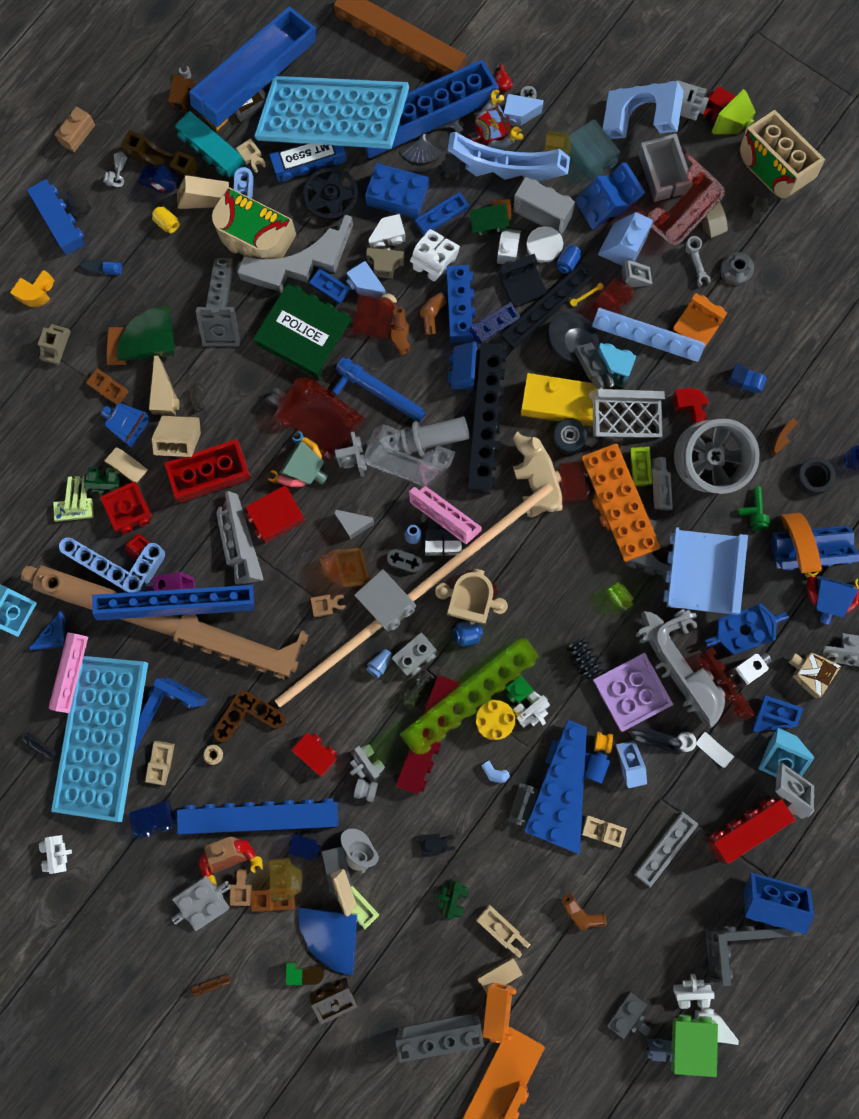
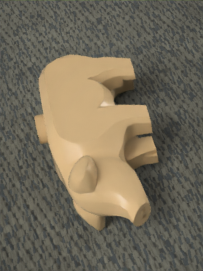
M517 431L513 440L518 451L525 458L524 462L518 466H513L516 478L528 479L533 493L546 483H549L553 488L552 492L526 512L527 516L535 517L545 511H561L563 506L562 494L558 483L561 482L559 471L554 470L551 458L537 437L522 436ZM524 496L523 501H525L530 496Z

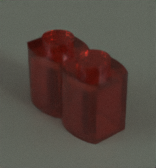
M617 276L596 298L592 308L596 311L598 308L620 314L622 312L620 308L624 304L628 305L633 300L634 289Z

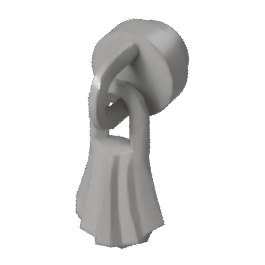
M123 152L114 154L116 174L111 171L104 173L103 183H106L107 186L122 187L124 184V179L119 173L128 158Z

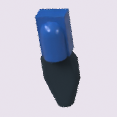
M89 260L80 264L82 270L92 274L121 275L122 264L119 262Z

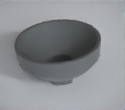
M741 252L727 255L720 265L722 278L727 283L735 286L746 284L754 273L752 259ZM742 261L744 268L737 269L734 266V262Z

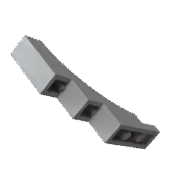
M345 215L343 221L340 220L337 230L329 228L316 243L292 256L279 259H255L244 256L242 262H239L237 266L240 280L282 293L287 277L308 283L314 267L335 273L353 227L352 217Z

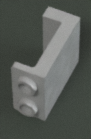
M381 570L355 594L356 598L388 632L396 629L400 625V621L404 617L410 616L416 607V604L384 570Z

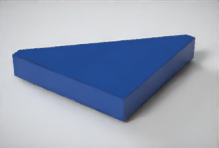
M59 611V614L47 625L39 638L29 647V650L64 647L66 640L64 611Z

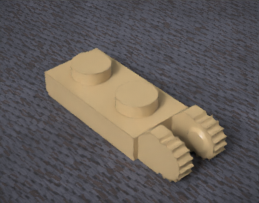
M490 904L476 919L505 948L508 947L517 957L520 958L522 953L511 944L515 938L524 947L528 948L530 946V943L519 934L520 932Z

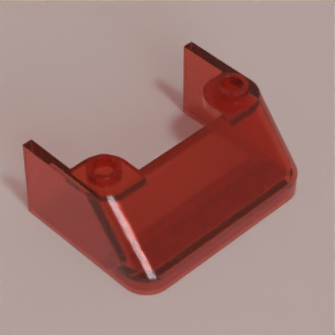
M684 148L681 152L693 163L687 172V177L693 185L667 213L663 208L655 207L648 214H645L634 203L631 205L635 213L652 219L651 228L671 245L680 244L719 203L725 194L722 184Z

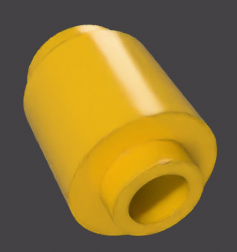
M164 206L157 207L152 213V220L165 232L171 234L178 229L180 223L177 217Z

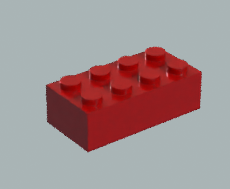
M237 439L193 453L192 457H181L164 463L175 499L179 503L252 480L241 445Z
M766 798L759 803V808L754 810L751 808L744 812L742 819H734L727 823L725 830H717L710 834L709 837L711 839L706 842L718 861L725 864L731 863L794 822L795 818L782 799Z

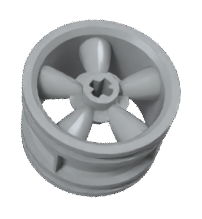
M731 419L705 420L691 425L681 434L675 446L674 463L680 478L691 488L702 492L731 493L744 487L754 476L759 464V447L752 432L743 424ZM714 427L712 442L705 444L700 435ZM730 434L735 439L738 448L726 451L722 444ZM692 450L699 452V460L693 463ZM712 453H716L714 456L715 460H711ZM726 461L738 464L730 478L722 468ZM704 469L712 470L713 485L706 483L699 477Z

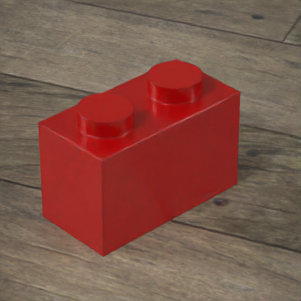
M307 732L291 751L318 775L323 777L338 760L335 756L337 752L329 745L325 748L320 743L322 739L315 733L311 735Z

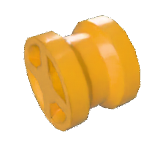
M596 732L594 751L602 750L610 754L613 734L603 735L601 732Z

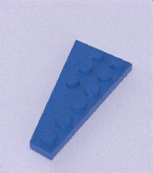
M567 720L524 832L580 854L587 727Z

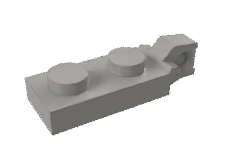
M658 457L652 459L654 509L668 511L673 509L671 474L667 472L666 458Z

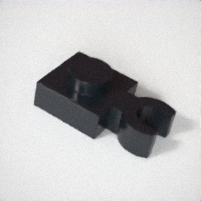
M440 833L420 835L422 855L442 854L441 848L449 851L455 850V846L449 847L447 845V841L454 839V836L448 835L444 839H440Z

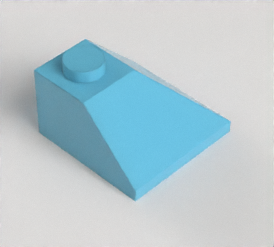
M778 728L769 741L759 770L777 777V767L783 763L802 777L813 761L814 756L797 736Z

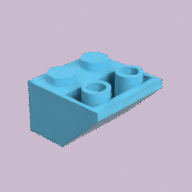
M600 343L598 354L606 369L612 375L614 385L624 388L636 355H633L629 350L616 349L612 344Z

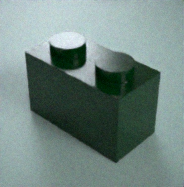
M506 203L469 210L473 233L477 232L478 236L489 234L488 230L495 229L496 232L507 230L506 226H510Z

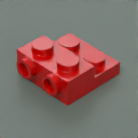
M136 481L100 497L113 528L118 534H128L133 530L132 527L136 525L140 527L145 526L153 518Z

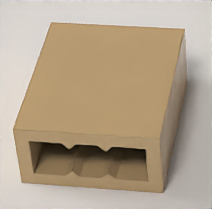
M162 416L152 437L153 454L192 457L201 435L199 418Z

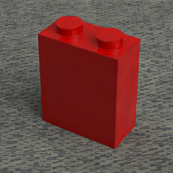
M286 485L246 506L248 511L245 514L250 523H255L257 529L254 531L259 540L263 538L266 543L306 522Z

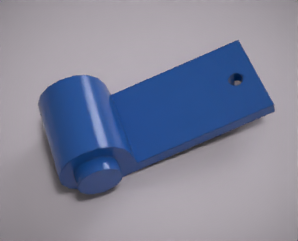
M555 740L551 744L545 761L550 764L558 742ZM585 752L584 777L603 783L610 763L607 760L608 756L596 752L595 755Z

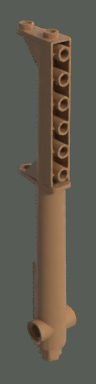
M42 565L39 569L25 566L21 574V580L33 584V590L92 610V595L116 593L114 590ZM196 614L182 615V617L174 615L121 619L172 636L176 643H180L182 640V644L193 648L196 645L201 647L200 651L211 654L212 651L219 653L218 657L222 659H236L237 664L248 667V664L256 666L255 670L266 673L268 670L274 673L273 676L283 680L285 677L290 678L292 672H296L299 664L296 659L301 646L306 645L309 636L306 634V631L302 630L296 643L281 650H276L202 623Z

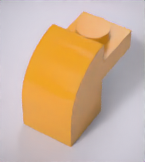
M43 270L33 285L20 278L10 293L16 300L29 307H40L50 300L46 292L51 290L55 280L48 272Z

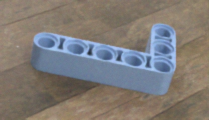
M64 538L59 544V549L63 554L128 593L144 592L146 584L150 582L165 558V551L158 544L150 543L144 548L134 566L128 572L72 538ZM70 544H74L73 550L67 552V547ZM154 549H158V555L151 557V552ZM86 553H89V559L87 561H83V556ZM105 562V569L99 571V565ZM144 565H148V571L141 574V568ZM121 572V578L119 580H115V574ZM137 581V582H138L137 588L134 589V590H131V589H130L131 584H132L133 582Z

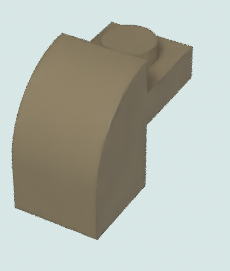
M703 198L692 204V211L701 218L703 231L712 238L728 231L725 212L716 198L712 200Z

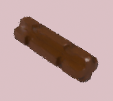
M226 973L219 976V978L215 977L204 981L201 985H193L191 987L193 997L200 996L203 992L205 994L219 989L221 986L229 985L231 983L230 976Z

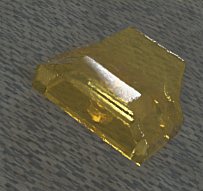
M289 858L269 860L271 902L292 899L294 895L302 892V871L292 865Z

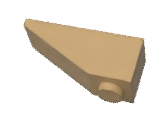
M154 356L149 410L153 415L176 416V410H179V399H177L159 356Z

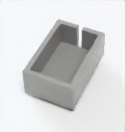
M677 134L642 142L638 155L653 201L668 199L671 194L675 197L689 193L693 182Z
M525 177L515 194L513 212L541 226L552 227L562 235L572 218L575 201L567 195L557 193L551 187L541 185L535 179Z

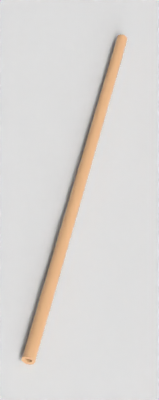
M546 483L408 593L409 598L413 602L552 492L553 488L551 485ZM374 620L275 699L277 705L280 708L379 630L382 625L377 620Z

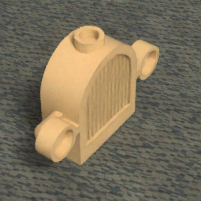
M473 569V572L462 575L457 580L454 590L450 589L449 585L445 583L439 584L435 590V594L439 599L444 600L452 597L447 615L483 625L486 624L490 608L496 614H503L507 610L508 604L502 598L492 600V584L484 576L485 571Z

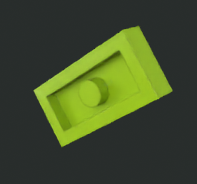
M630 448L631 473L634 485H652L650 448Z

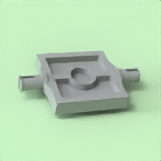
M205 875L174 896L172 900L180 909V913L172 917L174 924L177 925L180 921L186 919L197 931L226 912L229 906L224 900L222 893L231 888V885L228 884L229 882L225 881L217 887Z

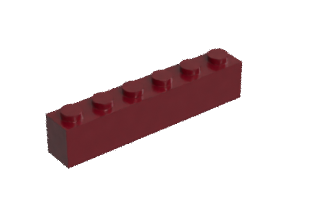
M438 675L397 781V787L419 795L420 791L424 792L428 782L424 780L427 773L431 774L434 762L431 760L434 754L438 755L442 745L438 743L441 735L445 737L449 726L446 725L447 718H452L456 708L452 705L455 699L459 700L462 688H459V682Z

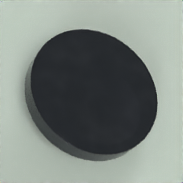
M572 312L562 313L555 317L547 328L546 340L548 347L554 356L564 363L571 365L581 364L574 352L576 346L593 343L596 351L598 350L599 336L597 330L592 327V323L586 317Z

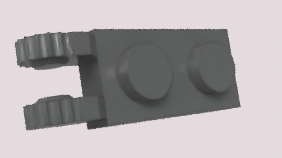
M593 343L576 346L574 352L596 389H603L604 384L608 388L613 387L614 380L612 375L606 369Z

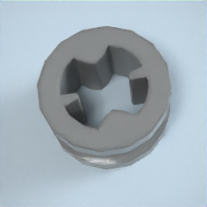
M525 86L522 88L520 96L525 97V93H532V97L528 96V98L536 99V89L534 87Z

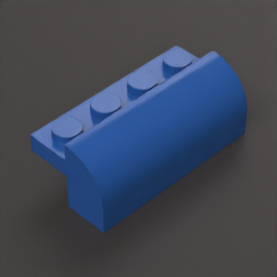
M848 525L811 529L817 544L821 565L833 566L840 563L849 565L853 562H859V552L854 547L855 532ZM789 531L772 533L771 546L776 568L785 570L799 568L796 560L797 552Z

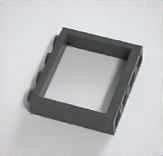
M479 1012L399 1027L396 1037L399 1063L484 1047ZM478 1037L479 1043L473 1044L472 1038ZM408 1051L409 1057L405 1058V1052Z

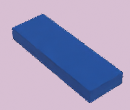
M459 191L416 218L414 223L424 236L430 229L434 231L468 210L470 205Z

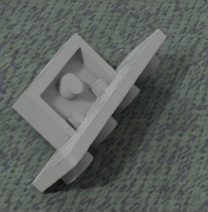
M843 633L841 636V648L824 646L820 656L834 663L859 666V636Z

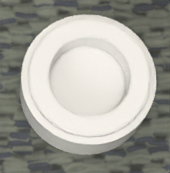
M682 732L677 736L683 744L679 750L689 752L695 748L697 742L692 733Z

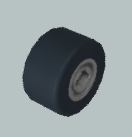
M575 419L560 421L555 426L552 434L554 448L563 455L579 453L587 439L584 425Z

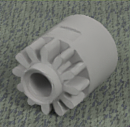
M676 80L684 91L680 116L697 120L698 114H704L709 99L704 97L707 89Z

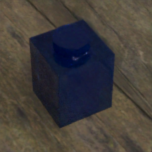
M294 834L288 854L312 861L314 857H318L321 845H318L319 840Z

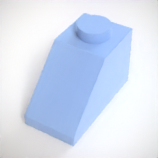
M508 94L504 115L510 126H521L541 114L544 100Z
M366 261L347 272L348 280L346 282L351 290L355 289L357 294L376 298L386 294L384 287Z
M635 740L616 744L627 788L646 785V767Z

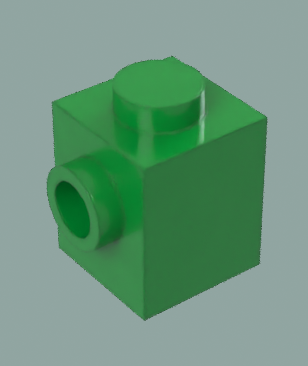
M521 675L506 687L507 693L505 695L512 703L516 702L518 705L533 693L534 690Z

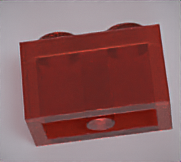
M583 461L561 463L558 470L561 477L560 486L563 505L585 503L587 497L590 496V488L585 483V478L588 477L586 468L583 467Z

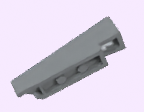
M227 491L225 492L226 500L223 507H219L217 510L226 564L234 566L235 584L237 585L262 581L263 575L239 497L236 493Z

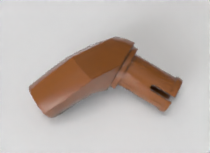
M442 292L430 298L420 310V316L424 320L425 335L436 333L434 317L438 314V310L448 303Z
M397 307L393 309L394 324L391 330V340L399 353L405 355L411 350L407 340L409 324L405 321V309Z
M571 893L562 897V904L567 914L580 930L587 931L589 927L606 926L605 913L587 915Z

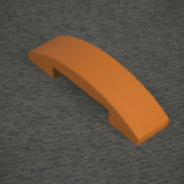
M800 512L781 514L780 517L785 531H789L797 552L796 560L801 573L821 571L822 567L817 544L806 518Z

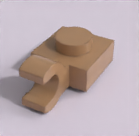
M247 869L237 870V884H231L230 905H251L252 884H246Z

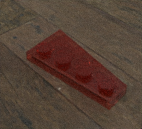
M713 647L700 654V664L713 675L714 680L712 681L717 686L720 685L725 693L724 698L735 706L734 711L737 716L744 720L752 718L755 715L742 693L735 691L737 687L734 680L724 674L725 666L721 661L714 658L713 655L716 652Z

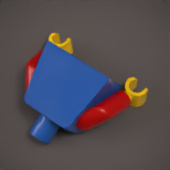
M810 572L805 573L810 602L816 610L822 612L819 622L830 625L833 615L844 617L845 614L850 613L859 606L858 579L854 580L851 584L821 576L816 578L818 572H814V574Z

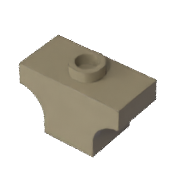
M367 248V262L374 265L376 277L393 279L395 269L399 266H404V251H395L390 248Z
M51 324L50 328L43 327L38 341L40 347L39 358L42 361L59 365L71 331L68 328Z

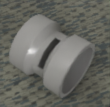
M359 778L354 798L366 797L367 801L373 802L378 783L371 782L368 784L364 779Z

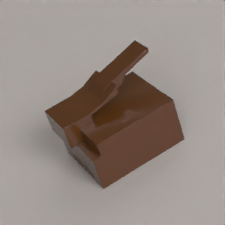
M173 74L168 102L174 111L188 112L190 102L189 91L196 86L193 79H185L184 76Z

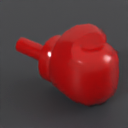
M500 64V70L496 72L494 79L498 84L499 93H507L508 90L512 89L513 83L508 73L504 71V64Z

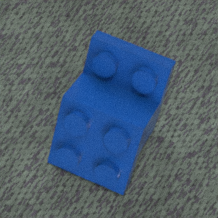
M621 163L611 175L597 176L574 201L592 230H594L609 217L622 216L645 191L628 164Z

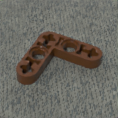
M240 691L236 694L214 730V737L220 742L229 741L247 712L275 729H280L286 724V716L250 692ZM247 694V699L249 701L254 702V699L257 700L252 705L251 711L248 709L249 707H251L249 704L243 703V705H241V696L245 697ZM259 704H263L266 707V712L263 715H257L255 712ZM232 711H237L239 714V719L236 722L229 720V713ZM269 713L276 717L278 715H281L280 720H282L281 724L277 723L276 725H274L273 719L268 717V720L266 721L265 718L269 715ZM224 721H226L230 725H234L233 728L228 727V729L226 730V733L228 734L227 737L223 736L222 738H220L221 734L219 733V730H224L227 726L223 724Z

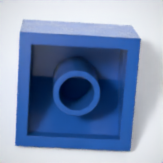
M477 342L454 347V353H450L449 364L453 366L452 371H448V382H451V389H474Z

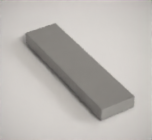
M682 811L633 875L651 888L699 824Z

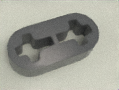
M396 549L391 550L387 555L388 564L393 568L413 574L418 573L422 569V560L416 555ZM396 554H398L399 558L404 561H396V563H393V559H391V556L394 557ZM417 560L419 566L411 569V565L406 563V561L413 562Z

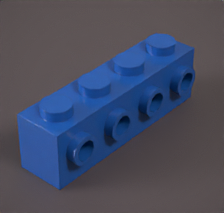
M469 265L447 266L450 343L472 342L473 335H476V324H472V318H475V306H471V300H474V289H470V283H473V271L469 272Z

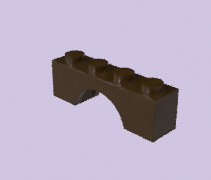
M131 130L128 131L121 144L126 156L181 180L184 179L185 175L194 176L198 169L194 157L180 151L176 153L166 152L152 144L145 136Z

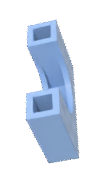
M669 81L667 83H654L647 86H634L633 88H619L609 91L602 131L609 140L626 138L628 122L632 112L638 106L652 102L656 103L654 125L659 133L677 132L683 89L678 81Z

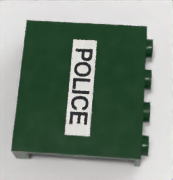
M287 284L253 339L258 347L319 380L323 374L322 367L347 326L352 327L353 323L348 313L344 311L339 312L330 303H323L315 295L304 293L297 285L291 286Z

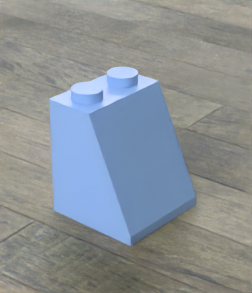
M633 213L614 222L598 255L623 266L624 261L627 259L635 262L647 239L653 220L639 213Z

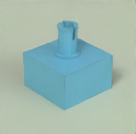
M0 584V629L19 637L37 602Z

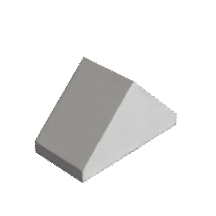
M628 259L624 261L621 271L624 288L652 285L650 267Z
M340 510L335 511L337 519L350 539L374 525L373 517Z

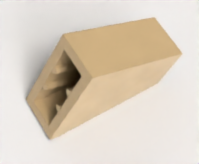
M185 175L177 191V208L216 207L226 188L229 187V182Z

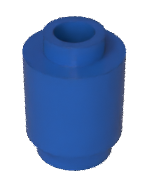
M568 245L564 248L556 263L558 270L564 274L571 273L581 257V250L574 245Z

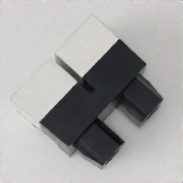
M429 520L428 530H426L425 555L443 556V538L445 556L457 555L462 551L461 540L446 529H440V525L434 520Z

